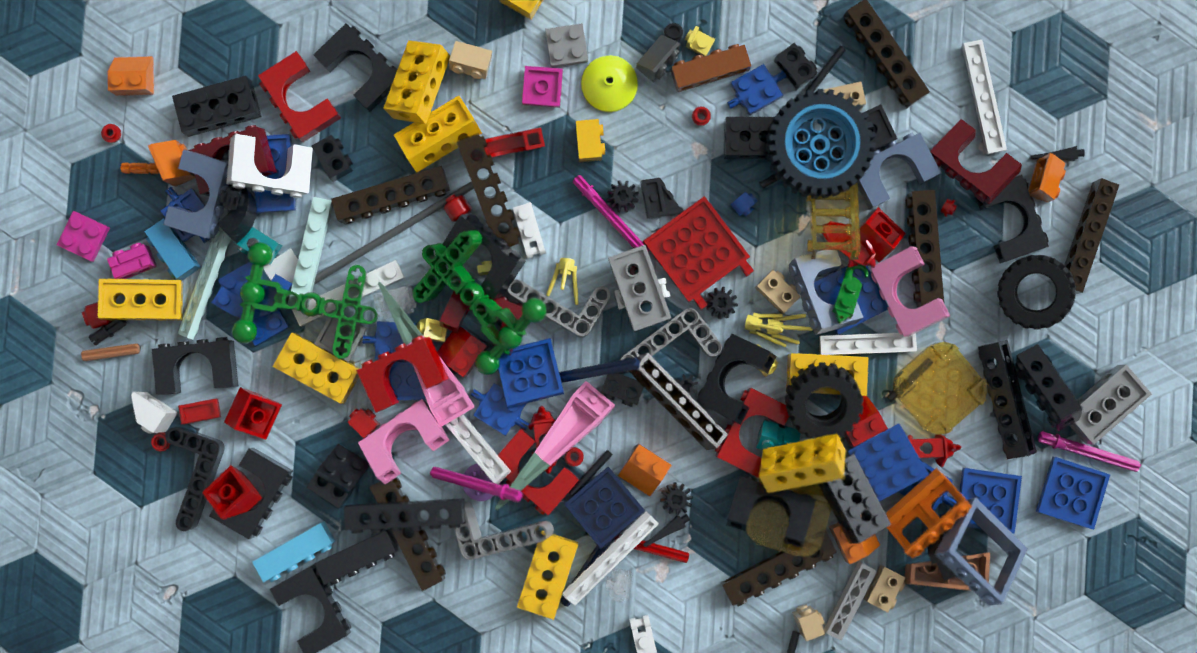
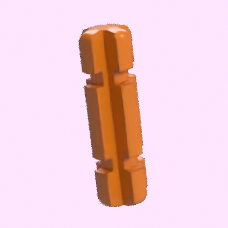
M155 163L121 164V172L124 174H131V172L133 174L159 173Z

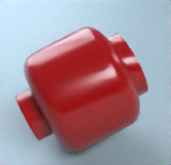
M453 194L445 200L447 204L444 206V211L452 222H456L460 215L468 214L472 211L471 205L463 195L456 196Z
M98 302L85 306L82 312L86 326L90 325L93 329L107 325L110 320L98 318Z

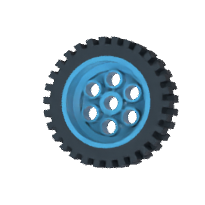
M817 89L815 93H813V90H808L804 95L800 93L794 99L791 98L785 106H782L768 129L769 133L766 136L765 152L768 151L767 162H771V171L777 173L775 178L778 181L781 179L784 182L782 185L785 188L791 187V192L794 194L800 192L802 197L806 198L810 195L811 199H817L818 197L825 199L831 195L834 197L848 190L869 169L871 165L869 162L875 154L872 151L876 148V143H873L872 140L876 136L875 132L870 131L873 127L872 121L868 123L866 121L869 115L867 112L862 114L859 111L862 108L859 103L856 106L852 104L854 101L852 97L846 100L843 98L844 93L839 92L837 95H834V90L831 89L826 93H823V89ZM819 123L821 130H814L812 124ZM830 131H836L839 138L833 139L830 136ZM799 133L803 134L806 140L800 142L796 135ZM814 142H820L823 145V150H817ZM832 150L839 151L840 158H834ZM798 153H805L807 161H801ZM816 161H822L825 168H817Z

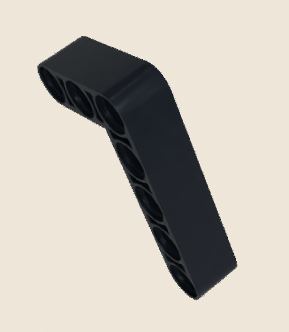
M173 427L166 432L167 442L199 454L175 522L176 527L180 531H188L197 527L207 501L202 492L214 481L225 446L222 441L184 427ZM176 431H179L181 435L178 441L174 438ZM194 437L199 441L197 447H194L192 444ZM212 443L217 446L215 453H212L210 450ZM206 461L210 464L208 472L203 467ZM199 480H201L204 484L202 490H200L197 487V482ZM192 498L197 501L196 508H193L190 504ZM185 517L190 519L189 527L184 524Z

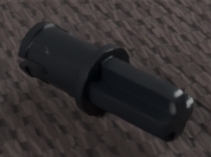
M112 320L107 325H102V328L93 334H90L89 339L91 342L95 340L93 344L98 345L106 338L113 337L114 333L126 326L127 322L126 320Z

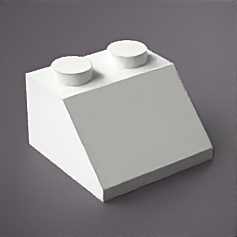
M133 392L131 394L136 422L142 426L141 429L149 434L166 432L178 412L148 392Z

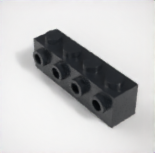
M387 529L316 562L315 565L323 584L330 583L332 586L342 581L341 577L347 574L349 577L360 573L359 569L366 566V569L377 565V560L383 558L386 561L395 557L394 553L399 549L390 529Z

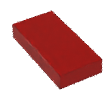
M218 398L178 406L181 424L221 417Z

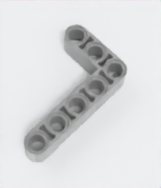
M514 279L507 289L512 297L522 303L528 300L530 294L534 293L538 295V299L543 301L545 305L548 303L555 306L554 311L549 314L546 313L545 317L579 337H585L590 333L610 299L609 289L599 286L592 293L580 315H577L521 280ZM514 284L522 286L520 293L515 294L511 291ZM598 291H605L607 298L599 300L596 297ZM595 307L598 311L597 315L594 317L588 316L586 313L587 309ZM568 313L571 316L569 323H562L560 321L562 314ZM585 323L588 327L587 331L579 333L576 329L578 324Z
M688 308L626 353L620 360L637 358L640 356L638 349L642 346L648 348L649 354L653 356L686 330L709 357L719 355L722 345L695 309ZM687 312L694 315V321L691 323L684 319V315ZM671 324L679 326L677 334H672L669 331ZM697 328L705 329L706 335L704 338H699L696 335ZM656 335H661L664 338V343L661 346L656 345L653 341ZM709 343L717 345L716 353L712 354L708 351Z
M465 502L466 522L460 524L461 527L454 528L461 554L467 560L538 543L551 537L554 532V527L549 521H540L482 537L474 508L469 502ZM466 527L469 529V534L465 530ZM540 527L544 529L545 535L540 533ZM522 532L526 533L527 540L523 538ZM505 536L509 539V544L506 543ZM488 541L492 544V549L488 546ZM471 546L474 547L475 553L472 552Z

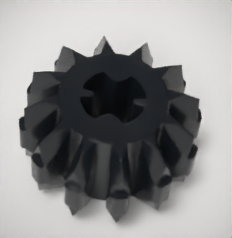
M619 180L618 187L614 184L611 185L614 191H607V194L612 196L607 198V202H613L611 204L612 209L618 206L617 212L619 213L621 212V207H624L625 213L628 212L627 206L634 209L635 205L632 202L638 203L639 201L638 198L634 197L639 195V192L633 191L635 188L634 184L628 187L629 181L627 180L624 186H622V182ZM626 193L628 199L624 198V201H621L618 194Z
M722 287L720 293L718 288H714L715 295L711 292L708 293L712 300H705L707 304H711L706 310H714L711 313L712 317L718 313V319H722L723 313L727 319L729 318L728 311L732 314L735 313V310L731 307L738 306V303L732 302L737 296H729L732 293L731 289L725 293V287ZM718 299H719V300H721V299H724V300H725V302H724V304L726 305L725 308H724V306H722L721 308L718 306V304H719V302L717 301Z
M674 482V489L666 485L669 492L661 491V494L665 495L666 498H660V502H667L663 505V509L665 510L670 507L669 514H672L674 509H676V515L678 516L680 515L679 509L686 513L687 510L684 506H692L687 500H692L693 496H686L691 490L687 488L683 491L685 486L683 483H681L679 489H677V483ZM674 494L677 496L681 495V498H679L681 501L678 504L671 501V499H674L672 497Z

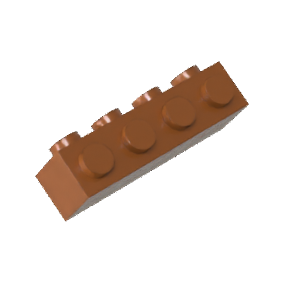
M734 44L729 46L728 50L721 51V49H718L705 57L698 55L688 62L684 60L678 61L671 67V74L678 93L750 71L751 63L745 44L741 46Z

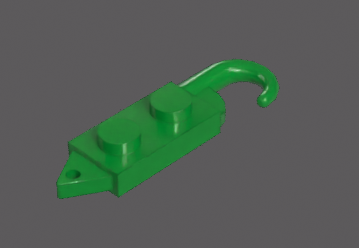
M863 265L846 268L832 311L836 315L838 324H841L848 318L851 319L862 285L852 275L855 269H860L864 272V277L867 278L869 272Z

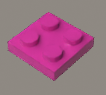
M525 66L522 105L560 108L563 69Z
M73 211L57 246L94 262L110 227Z

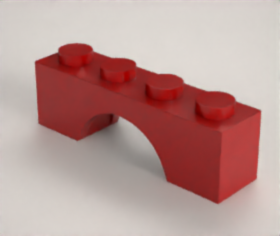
M539 127L487 138L485 141L488 147L484 149L487 155L491 154V157L545 147L542 129ZM479 150L471 152V158L474 160H479L482 157V153Z

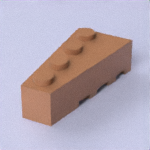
M990 552L961 556L989 583ZM931 561L905 565V584L971 591L958 577L944 581L937 563L932 564Z

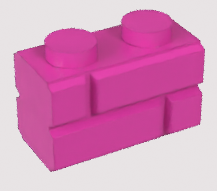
M141 243L131 245L130 250L125 252L123 250L112 253V257L107 258L115 279H128L157 267L150 247Z

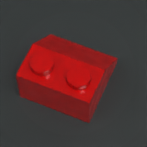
M878 207L851 237L864 246L865 240H869L875 251L874 258L880 262L894 250L906 233Z
M460 327L458 334L452 331L437 353L447 366L466 378L475 366L477 356L481 352L486 351L488 346Z
M240 387L224 423L235 430L267 439L282 404Z
M863 396V412L858 414L860 417L858 424L853 423L854 429L851 432H848V430L844 432V437L851 447H855L888 429L881 414L867 396Z
M232 465L202 492L221 519L248 512L262 499V496L246 475Z

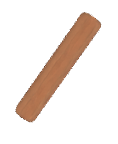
M134 343L85 350L81 352L83 361L133 355L140 353L139 344Z

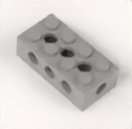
M646 245L608 258L634 332L671 319ZM628 267H637L638 274L630 275ZM642 284L645 291L641 294L636 293L634 286ZM648 302L651 305V310L649 312L642 311L641 303Z
M1117 365L1077 399L1083 410L1080 420L1071 424L1070 427L1085 444L1094 445L1150 397L1152 393L1127 365Z

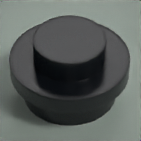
M670 23L664 30V36L679 41L683 36V29L677 23Z

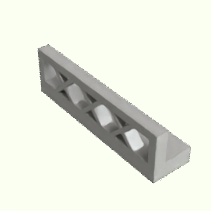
M858 561L824 628L826 634L842 641L877 572L876 570Z

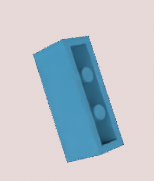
M163 218L144 231L148 236L146 240L152 247L157 249V256L161 262L167 264L169 267L167 271L171 277L184 280L199 270L201 266L172 227L164 225L165 219Z

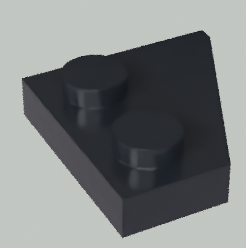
M661 178L640 181L647 219L681 214L683 212V208L674 200V196L666 189Z

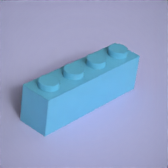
M324 521L252 563L263 582L267 580L273 582L281 577V572L285 570L288 573L298 568L297 563L302 560L304 563L315 558L314 553L321 551V553L326 552L332 548L331 544L336 541Z

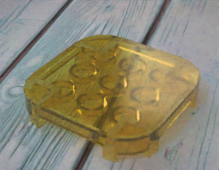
M947 342L931 344L902 368L895 376L893 382V389L899 401L923 429L933 434H948L953 431L952 428L987 400L985 398L987 394L986 385L988 384L985 378L980 377L960 353V348L955 344Z
M818 483L791 488L794 493L808 494L816 499L803 549L783 543L789 524V517L784 507L773 501L760 502L752 509L746 527L748 537L760 546L793 556L809 557L814 555L823 542L831 512V507Z

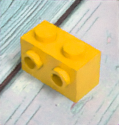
M599 119L576 121L579 162L602 160V155H605V143H601L600 136H604L603 124H599Z

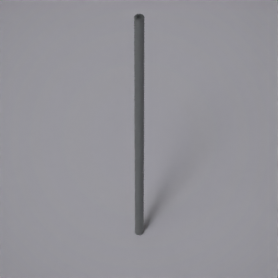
M469 182L316 274L314 285L443 208L447 204L445 200L451 195H464L473 190L472 182Z

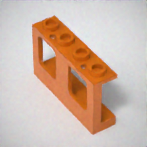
M936 468L886 512L891 523L886 528L904 548V552L914 559L921 555L928 545L936 542L945 530L952 528L954 523L960 517L965 516L973 506L949 479ZM949 492L958 504L940 518L931 505L942 494ZM915 518H920L928 530L911 544L902 531Z

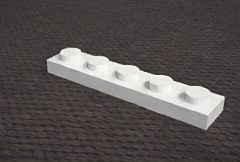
M900 333L819 336L820 355L917 351L916 333L909 337H904Z
M464 414L445 424L493 483L499 484L511 472Z

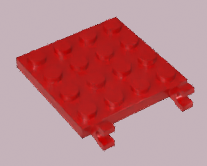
M705 196L643 241L688 303L694 300L700 310L708 305L700 294L736 267L740 266L746 277L754 271L746 261L750 258V255Z

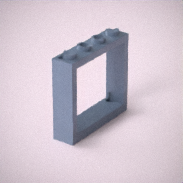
M976 497L967 499L973 507L969 509L965 516L960 517L952 528L946 531L935 555L988 606L1003 604L1028 548ZM970 519L1008 554L994 587L955 551Z

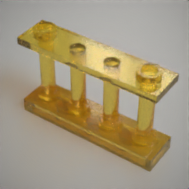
M858 183L851 186L848 191L841 192L834 197L831 195L825 199H822V197L811 199V196L808 195L806 202H810L811 240L807 242V251L811 252V259H815L817 250H847V252H850V260H858L860 255ZM815 200H845V202H848V207L846 209H816ZM816 216L845 217L849 219V224H846V226L816 225ZM816 233H846V235H849L850 241L817 242Z

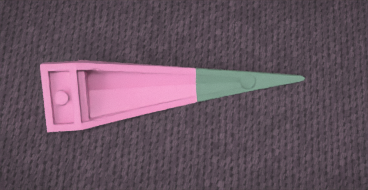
M378 282V286L403 343L406 346L412 344L411 340L421 336L422 333L385 286ZM440 358L449 379L431 388L426 389L417 368L414 365L413 367L429 408L440 427L470 411L475 406L466 393L465 388Z
M585 381L572 395L510 488L520 491L602 423V420L615 408V404ZM509 499L500 500L496 505V510L505 505Z

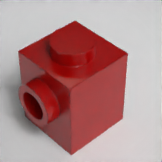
M365 408L355 409L349 415L351 419L347 422L363 438L372 434L380 425L375 419L376 415L369 408L367 410Z

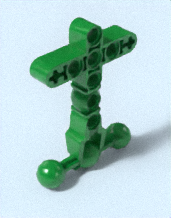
M470 230L461 232L448 248L441 243L427 245L423 248L422 256L431 268L413 289L412 295L414 300L419 303L435 299L446 285L450 289L455 290L456 295L460 294L462 302L470 306L469 309L473 311L474 316L482 325V333L496 344L491 351L481 352L475 360V367L478 372L483 375H492L500 366L499 358L504 353L510 354V349H516L521 344L523 335H527L525 329L530 323H538L543 320L547 310L543 301L537 298H530L524 302L522 316L517 320L508 308L502 309L494 300L489 299V295H484L482 286L474 283L475 280L472 279L470 273L463 267L464 263L482 242L480 232ZM498 317L506 324V326L500 329V332L495 327Z
M263 242L253 244L248 250V259L252 263L250 276L245 277L247 282L240 289V297L243 302L239 305L243 307L241 320H238L232 327L233 338L242 344H247L255 339L257 335V327L253 323L255 309L276 312L279 308L296 309L308 317L324 314L328 317L337 318L338 324L333 344V354L340 359L347 358L352 351L357 323L371 325L378 319V313L374 308L361 305L367 277L365 269L360 265H354L349 269L342 301L325 300V298L314 292L300 293L298 295L295 292L283 289V286L278 282L261 279L264 266L271 262L273 252L268 244ZM357 269H360V272L363 274L357 280L358 283H361V286L350 284V281L355 282V276L352 273L356 272ZM263 285L276 288L277 293L274 296L275 303L273 306L259 304L265 296ZM351 288L359 290V295L356 298L349 297L348 292ZM290 295H294L297 299L296 304L293 306L287 304V298ZM309 299L316 301V307L312 310H308L306 307V302ZM328 303H334L336 306L335 311L331 314H328L325 310ZM347 307L355 309L353 317L345 316L344 311ZM368 310L374 312V319L371 321L364 319V313ZM345 325L351 328V334L347 337L341 334V328ZM338 339H350L349 343L345 342L344 344L347 353H343L341 356L337 348L342 346V341L338 342Z

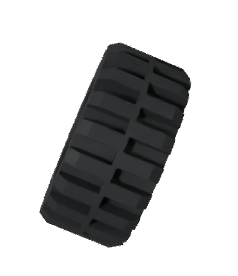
M1030 255L1015 261L1004 271L998 283L997 297H999V305L1003 309L1005 316L1009 317L1016 325L1019 324L1027 329L1040 330L1041 328H1049L1056 323L1058 324L1068 315L1076 297V285L1071 272L1062 262L1045 255ZM1031 274H1042L1049 277L1056 288V296L1052 304L1041 310H1032L1025 307L1020 302L1017 294L1018 286L1023 278Z
M819 362V366L816 367L814 364L808 365L809 369L805 371L802 368L798 371L799 376H793L790 380L791 385H787L786 409L793 426L796 427L798 432L804 433L809 439H812L813 436L818 438L838 434L839 438L845 436V431L851 432L854 429L853 423L858 424L860 420L858 414L863 412V396L852 375L848 374L847 370L843 367L838 368L833 363L827 366L825 362ZM834 388L841 393L842 398L839 406L830 414L814 415L806 409L805 405L808 397L818 389Z

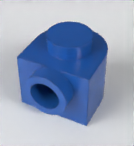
M744 192L730 205L739 216L743 214L746 217L754 210L752 206L758 201L753 194Z

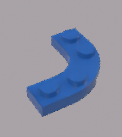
M277 274L271 280L280 283L285 290L290 291L292 288L291 282ZM268 286L265 290L264 299L259 304L273 306L275 303L274 296L277 293L276 288ZM221 287L211 303L233 316L239 318L242 316L243 307L239 305L243 302L241 297ZM255 309L253 318L266 316L272 312Z

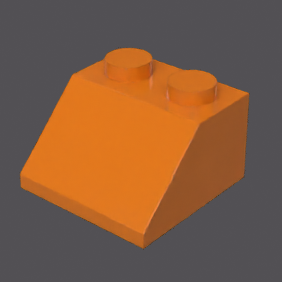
M114 57L108 69V91L116 96L154 95L153 57Z
M171 140L148 145L163 181L177 187L195 179L194 173L178 169L182 152L187 150L184 144Z
M1049 153L1036 161L1028 189L1030 196L1033 198L1051 202L1059 196V184L1063 180L1066 170H1064L1065 163L1056 155Z
M638 443L618 476L643 493L651 496L672 465Z
M838 522L829 526L841 554L848 564L867 557L881 546L876 535L861 543L850 544Z

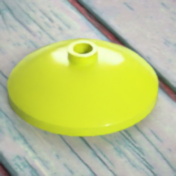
M602 56L593 60L584 70L581 88L585 99L592 107L603 112H616L624 109L632 102L637 92L638 79L635 70L626 60L617 56ZM612 78L613 82L607 83L606 79Z

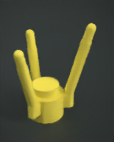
M560 258L559 263H556V270L546 293L547 296L551 294L559 271L562 275L561 290H564L566 276H571L572 273L575 305L579 304L577 266H574L575 260Z
M753 313V316L747 315L745 329L750 330L749 333L756 334L783 347L787 346L785 343L759 332L761 328L783 332L782 328L762 324L763 320L759 319L783 317V314Z
M806 314L776 317L767 321V325L785 330H813L811 327L783 325V322H780L805 318ZM767 329V334H771L773 338L800 344L798 340L779 334L783 332Z

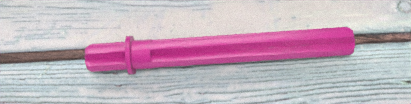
M578 175L573 180L575 186L583 193L582 196H585L633 248L645 245L593 189V185L590 186L581 175Z
M1041 431L1037 438L1038 442L1050 445L1053 449H1063L1134 472H1138L1141 467L1140 462L1072 441L1060 437L1059 434L1053 435Z
M433 467L430 471V475L435 479L500 497L501 500L509 499L519 502L522 497L520 490L510 488L507 484L499 485L439 467Z

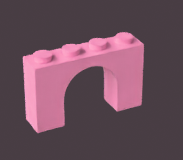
M913 246L876 264L874 268L870 267L872 270L871 277L875 283L879 284L881 288L879 293L882 299L887 301L889 305L887 307L888 312L892 318L895 317L898 323L896 328L900 335L903 334L904 337H909L950 317L943 300L939 298L916 309H909L899 301L897 285L900 279L905 274L925 265L917 248Z
M423 399L413 403L407 410L397 414L395 418L381 425L379 429L358 442L376 477L384 484H387L401 474L393 460L391 449L395 439L403 432L409 430L419 431L426 445L433 451L449 441L443 428L440 427L432 414L429 405Z

